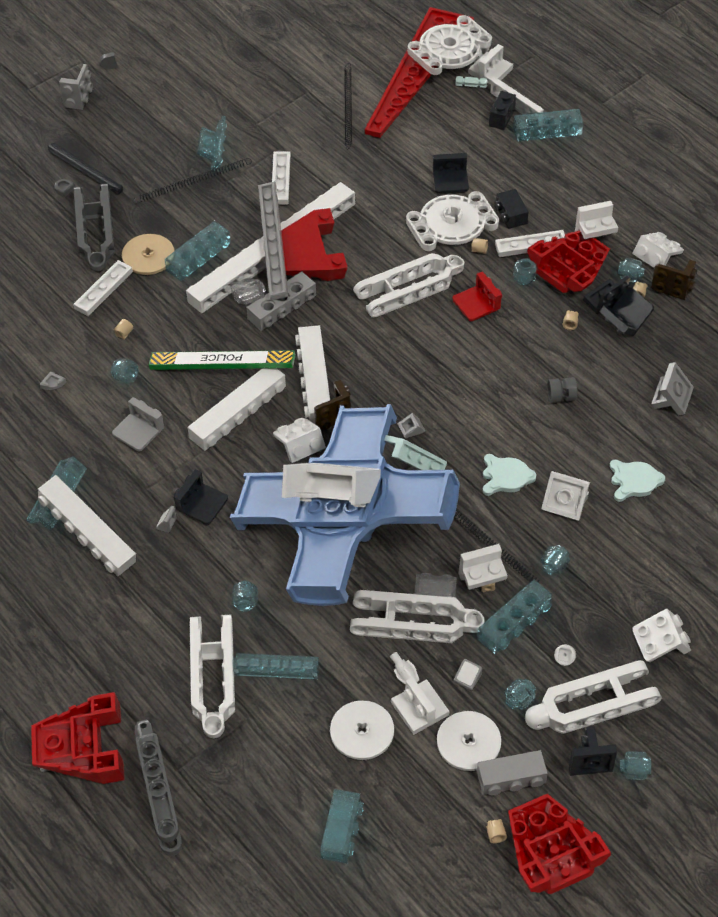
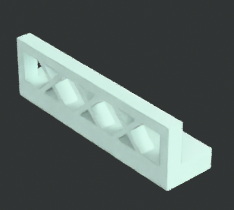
M385 436L384 441L395 446L392 457L418 470H445L447 461L405 439Z

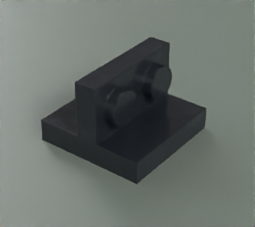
M595 726L586 727L584 736H581L582 746L572 748L569 762L570 776L613 772L617 756L616 744L598 746Z

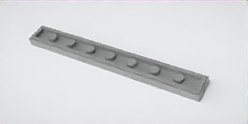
M274 181L258 185L269 297L271 300L288 297L277 186Z

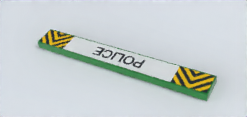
M295 350L152 352L149 368L150 370L293 368L296 354Z

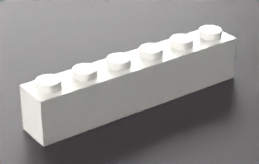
M320 325L298 327L299 335H295L296 346H300V349H297L298 360H302V363H299V372L304 375V377H301V388H305L306 391L302 392L303 403H307V406H304L305 418L309 417V421L314 424V407L330 400Z
M262 368L189 425V439L204 451L214 446L220 438L229 434L235 426L241 424L250 414H254L259 407L269 402L274 395L283 391L286 387L285 374L277 368Z
M57 475L38 488V501L41 505L47 506L54 518L60 519L64 523L65 528L70 533L73 532L77 536L78 541L83 546H87L97 560L103 561L105 568L110 573L114 572L119 576L136 562V553Z

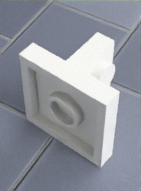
M498 44L478 59L469 68L468 74L478 79L486 78L487 83L491 84V80L494 78L501 81L513 69V64L503 59V46Z
M607 201L578 207L575 231L580 230L584 239L617 233L618 226L612 217V202Z
M552 471L541 509L580 520L584 503L589 494L590 482Z
M499 544L461 554L458 574L461 580L465 579L469 590L507 579L508 575L501 561L502 550Z
M411 677L406 680L404 692L391 699L392 705L413 735L449 716L448 708L427 679L418 684Z

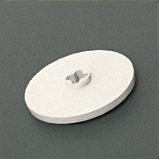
M354 701L344 705L336 712L331 721L330 734L334 746L343 755L352 759L367 760L381 755L388 749L394 736V724L390 714L382 706L370 701ZM359 727H360L361 729L366 728V732H365V733H364L363 731L358 732V728H359Z
M463 711L451 715L441 724L437 734V747L440 755L449 765L464 771L477 770L478 762L497 758L501 748V735L496 724L487 716L478 712ZM473 739V742L465 743V740Z

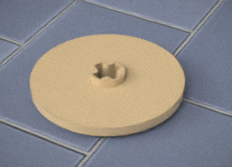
M143 234L127 242L122 250L123 263L132 267L134 273L142 275L156 274L170 266L174 259V247L167 238L161 235Z

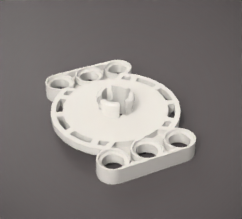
M462 15L457 18V25L443 24L428 29L421 36L420 42L412 41L408 44L407 52L430 74L438 75L442 72V68H462L474 62L479 55L480 48H489L491 46L492 36L470 17Z
M474 191L469 194L468 198L460 195L436 197L425 204L421 213L417 211L409 212L406 216V224L421 248L425 251H432L436 248L437 242L459 245L477 238L484 229L494 231L498 228L499 218L484 195ZM478 198L480 199V201L475 202L472 201V199ZM485 209L488 212L482 213L479 210ZM411 218H417L418 220H417V221H411L410 219H411ZM490 220H491V221H494L495 223H494V224H488L487 221H490ZM423 229L425 232L419 233L417 230ZM425 241H432L433 243H432V244H425L424 242H425Z

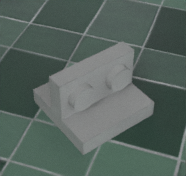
M676 362L669 363L665 376L660 377L651 404L655 409L672 406L679 416L685 414L694 386Z

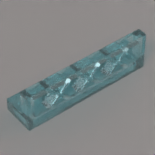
M70 457L59 462L51 478L57 475L74 492L87 468L75 457ZM38 500L26 519L30 524L39 521L48 529L54 528L58 521L52 515L51 510L47 506H42Z
M236 653V658L233 659L234 674L237 676L318 679L319 657Z

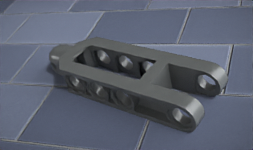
M108 184L100 185V202L85 203L83 187H74L77 242L80 258L89 262L90 268L97 272L104 270L107 264L106 261L115 254ZM102 219L105 241L101 245V252L91 253V248L88 246L86 220Z
M145 719L138 721L134 726L136 745L161 851L167 856H175L182 849L181 835L157 734L153 733L151 723ZM152 766L158 767L156 770H149ZM158 785L163 786L162 788L157 790L153 789L155 786ZM177 841V845L174 848L169 849L165 847V843Z

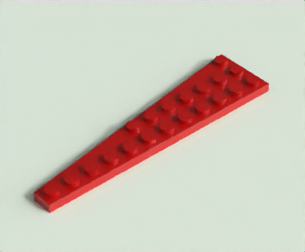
M430 7L412 41L420 42L424 32L437 25H457V18L462 16V14ZM407 51L365 128L366 135L381 138L432 75L416 62Z

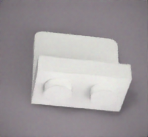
M657 232L641 235L632 254L652 267H655L656 264L666 266L671 255L681 254L684 249L680 247L679 243L668 240L665 234Z
M299 418L294 423L288 426H281L273 432L274 437L285 445L289 461L292 463L326 448L320 428L306 418Z
M665 609L633 627V633L647 662H651L676 648L683 654L691 651L688 644L691 642L685 631L683 632L681 628L683 623L678 614L674 615L671 611Z

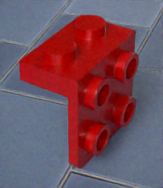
M482 271L476 274V286L454 295L453 302L468 321H474L501 309L502 293L500 289L493 285L491 278L487 277Z

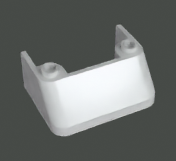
M323 463L283 465L282 498L300 497L299 501L307 502L317 497L348 500L354 507H366V504L371 502L380 480L381 469Z

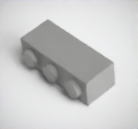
M541 750L477 763V775L483 795H497L507 790L518 791L528 786L539 787L546 783L548 773Z

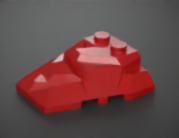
M579 230L565 234L564 238L552 237L549 242L539 240L528 247L527 253L530 260L535 263L536 274L561 292L567 293L570 290L574 292L582 291L593 283L610 248L594 237L584 239Z
M548 794L508 811L519 872L530 892L540 893L545 891L547 894H553L590 877L594 873V868L602 865L611 856L610 850L598 833L595 831L591 832L585 828L583 821L579 818L575 820L568 814V810Z

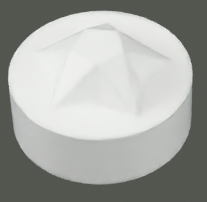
M561 645L555 650V660L560 665H570L576 658V652L570 645Z

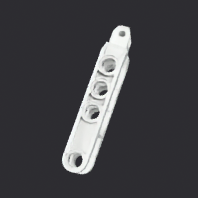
M431 253L358 282L354 287V293L359 299H366L385 291L386 294L366 305L369 315L371 317H378L448 289L452 276L463 271L464 260L457 255H449L443 258L440 255ZM434 272L438 274L434 277H427L426 280L412 283L411 286L401 290L393 289L396 286Z
M359 590L354 593L353 605L356 608L386 611L385 618L351 619L350 632L355 635L453 643L463 635V632L478 633L484 627L483 615L475 609H465L455 597ZM395 612L450 616L454 623L451 625L435 624V622L427 624L415 623L412 620L410 622L394 620Z
M221 615V642L202 643L201 617H190L191 706L193 715L202 721L205 735L213 739L223 734L224 722L235 712L231 615ZM223 659L224 682H222L224 700L219 706V712L207 713L206 707L203 705V660Z
M639 660L548 688L542 703L534 705L526 711L525 721L528 726L536 730L550 727L554 731L565 734L651 707L660 702L662 697L656 687H649L625 695L621 685L630 683L631 680L649 673L645 662ZM605 688L607 690L613 688L617 698L565 714L559 712L556 703L566 700L569 702L572 701V698L585 694L592 695V692Z

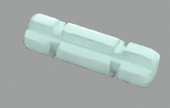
M457 76L456 86L465 85V87L480 86V88H486L487 79Z

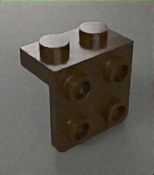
M689 259L684 271L656 264L651 288L657 292L685 300L689 291L692 292L695 286L693 280L698 271L695 269L696 261Z
M341 380L334 382L335 398L314 407L315 425L320 430H326L335 425L340 406H344L345 409L351 408L350 390L347 385H343Z

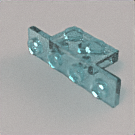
M223 115L217 124L216 132L202 127L199 134L197 155L212 160L211 170L219 168L223 161L221 155L224 151V146L222 144L226 137L224 132L227 127V123H225L226 116Z

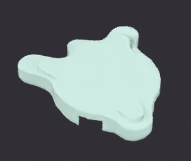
M487 454L484 457V463L487 465V468L483 471V477L491 480L483 486V493L486 496L499 491L517 492L524 485L527 486L536 480V473L519 459L498 458L492 454Z
M612 460L610 462V469L615 473L611 482L613 485L620 486L614 493V499L618 502H622L631 496L642 497L650 495L651 491L664 484L665 476L647 463H623L619 460Z

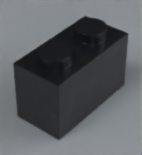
M500 91L490 110L489 127L505 130L515 111V94Z
M516 189L496 194L494 207L496 211H499L501 220L508 229L528 224L529 211Z

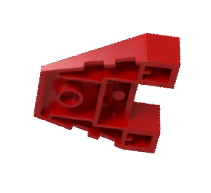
M331 208L313 210L281 230L286 275L295 276V274L303 272L309 278L317 277L325 281L345 278L348 267L344 253L326 255L321 235L332 233L335 222Z
M115 692L92 696L87 699V702L78 706L73 705L69 707L68 711L60 715L56 713L31 725L33 766L101 784L125 780L124 761L118 749L102 752L100 726L121 723L120 702Z

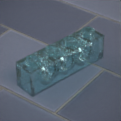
M579 109L515 115L513 129L517 141L582 135L583 120Z
M216 221L212 222L165 258L166 271L180 281L190 276L192 272L203 266L205 262L231 243L229 230Z
M532 580L478 628L477 639L494 654L499 650H504L514 637L517 638L522 634L528 624L532 625L537 620L538 615L549 610L552 605V593L536 580Z

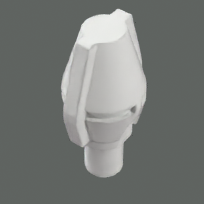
M397 652L390 656L395 663L396 669L394 672L398 680L405 685L406 680L411 677L416 682L419 681L416 668L409 660H402Z

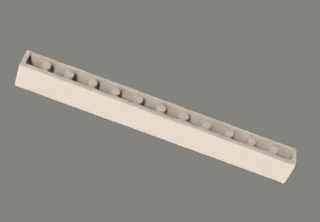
M338 183L326 193L320 195L316 200L307 204L299 212L294 213L289 219L281 223V230L313 210L331 208L333 219L337 218L355 205V192L343 183ZM263 237L257 239L249 247L230 258L222 266L217 267L195 285L190 286L186 290L188 303L202 314L266 268Z

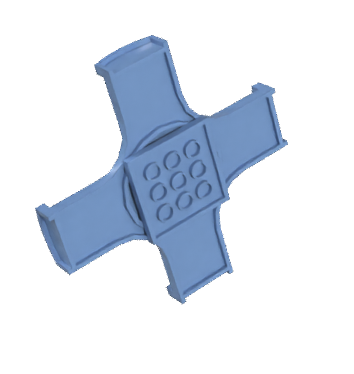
M391 404L379 408L345 409L344 406H340L331 439L324 454L319 458L309 459V463L381 469L380 480L371 502L367 503L366 507H354L348 500L317 497L307 502L299 501L300 497L282 498L283 472L244 473L243 475L245 478L244 486L235 513L230 515V519L237 530H245L248 524H287L293 527L299 535L298 550L286 587L293 602L318 606L347 603L349 596L345 589L358 544L361 541H369L375 528L380 525L439 524L441 530H449L457 508L460 482L454 470L396 469L387 464L384 456H382L386 443L384 441L385 436L388 435L390 425L395 424L397 419Z

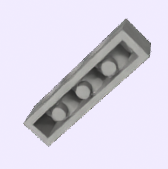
M300 272L287 281L288 297L271 300L268 293L247 306L248 320L260 331L270 327L274 322L284 318L294 309H298L308 300L313 299L316 296V283L303 272Z

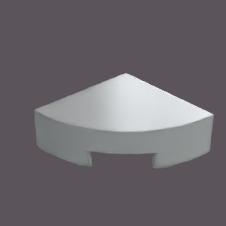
M49 372L40 383V387L45 390L57 389L66 383V379L53 372Z

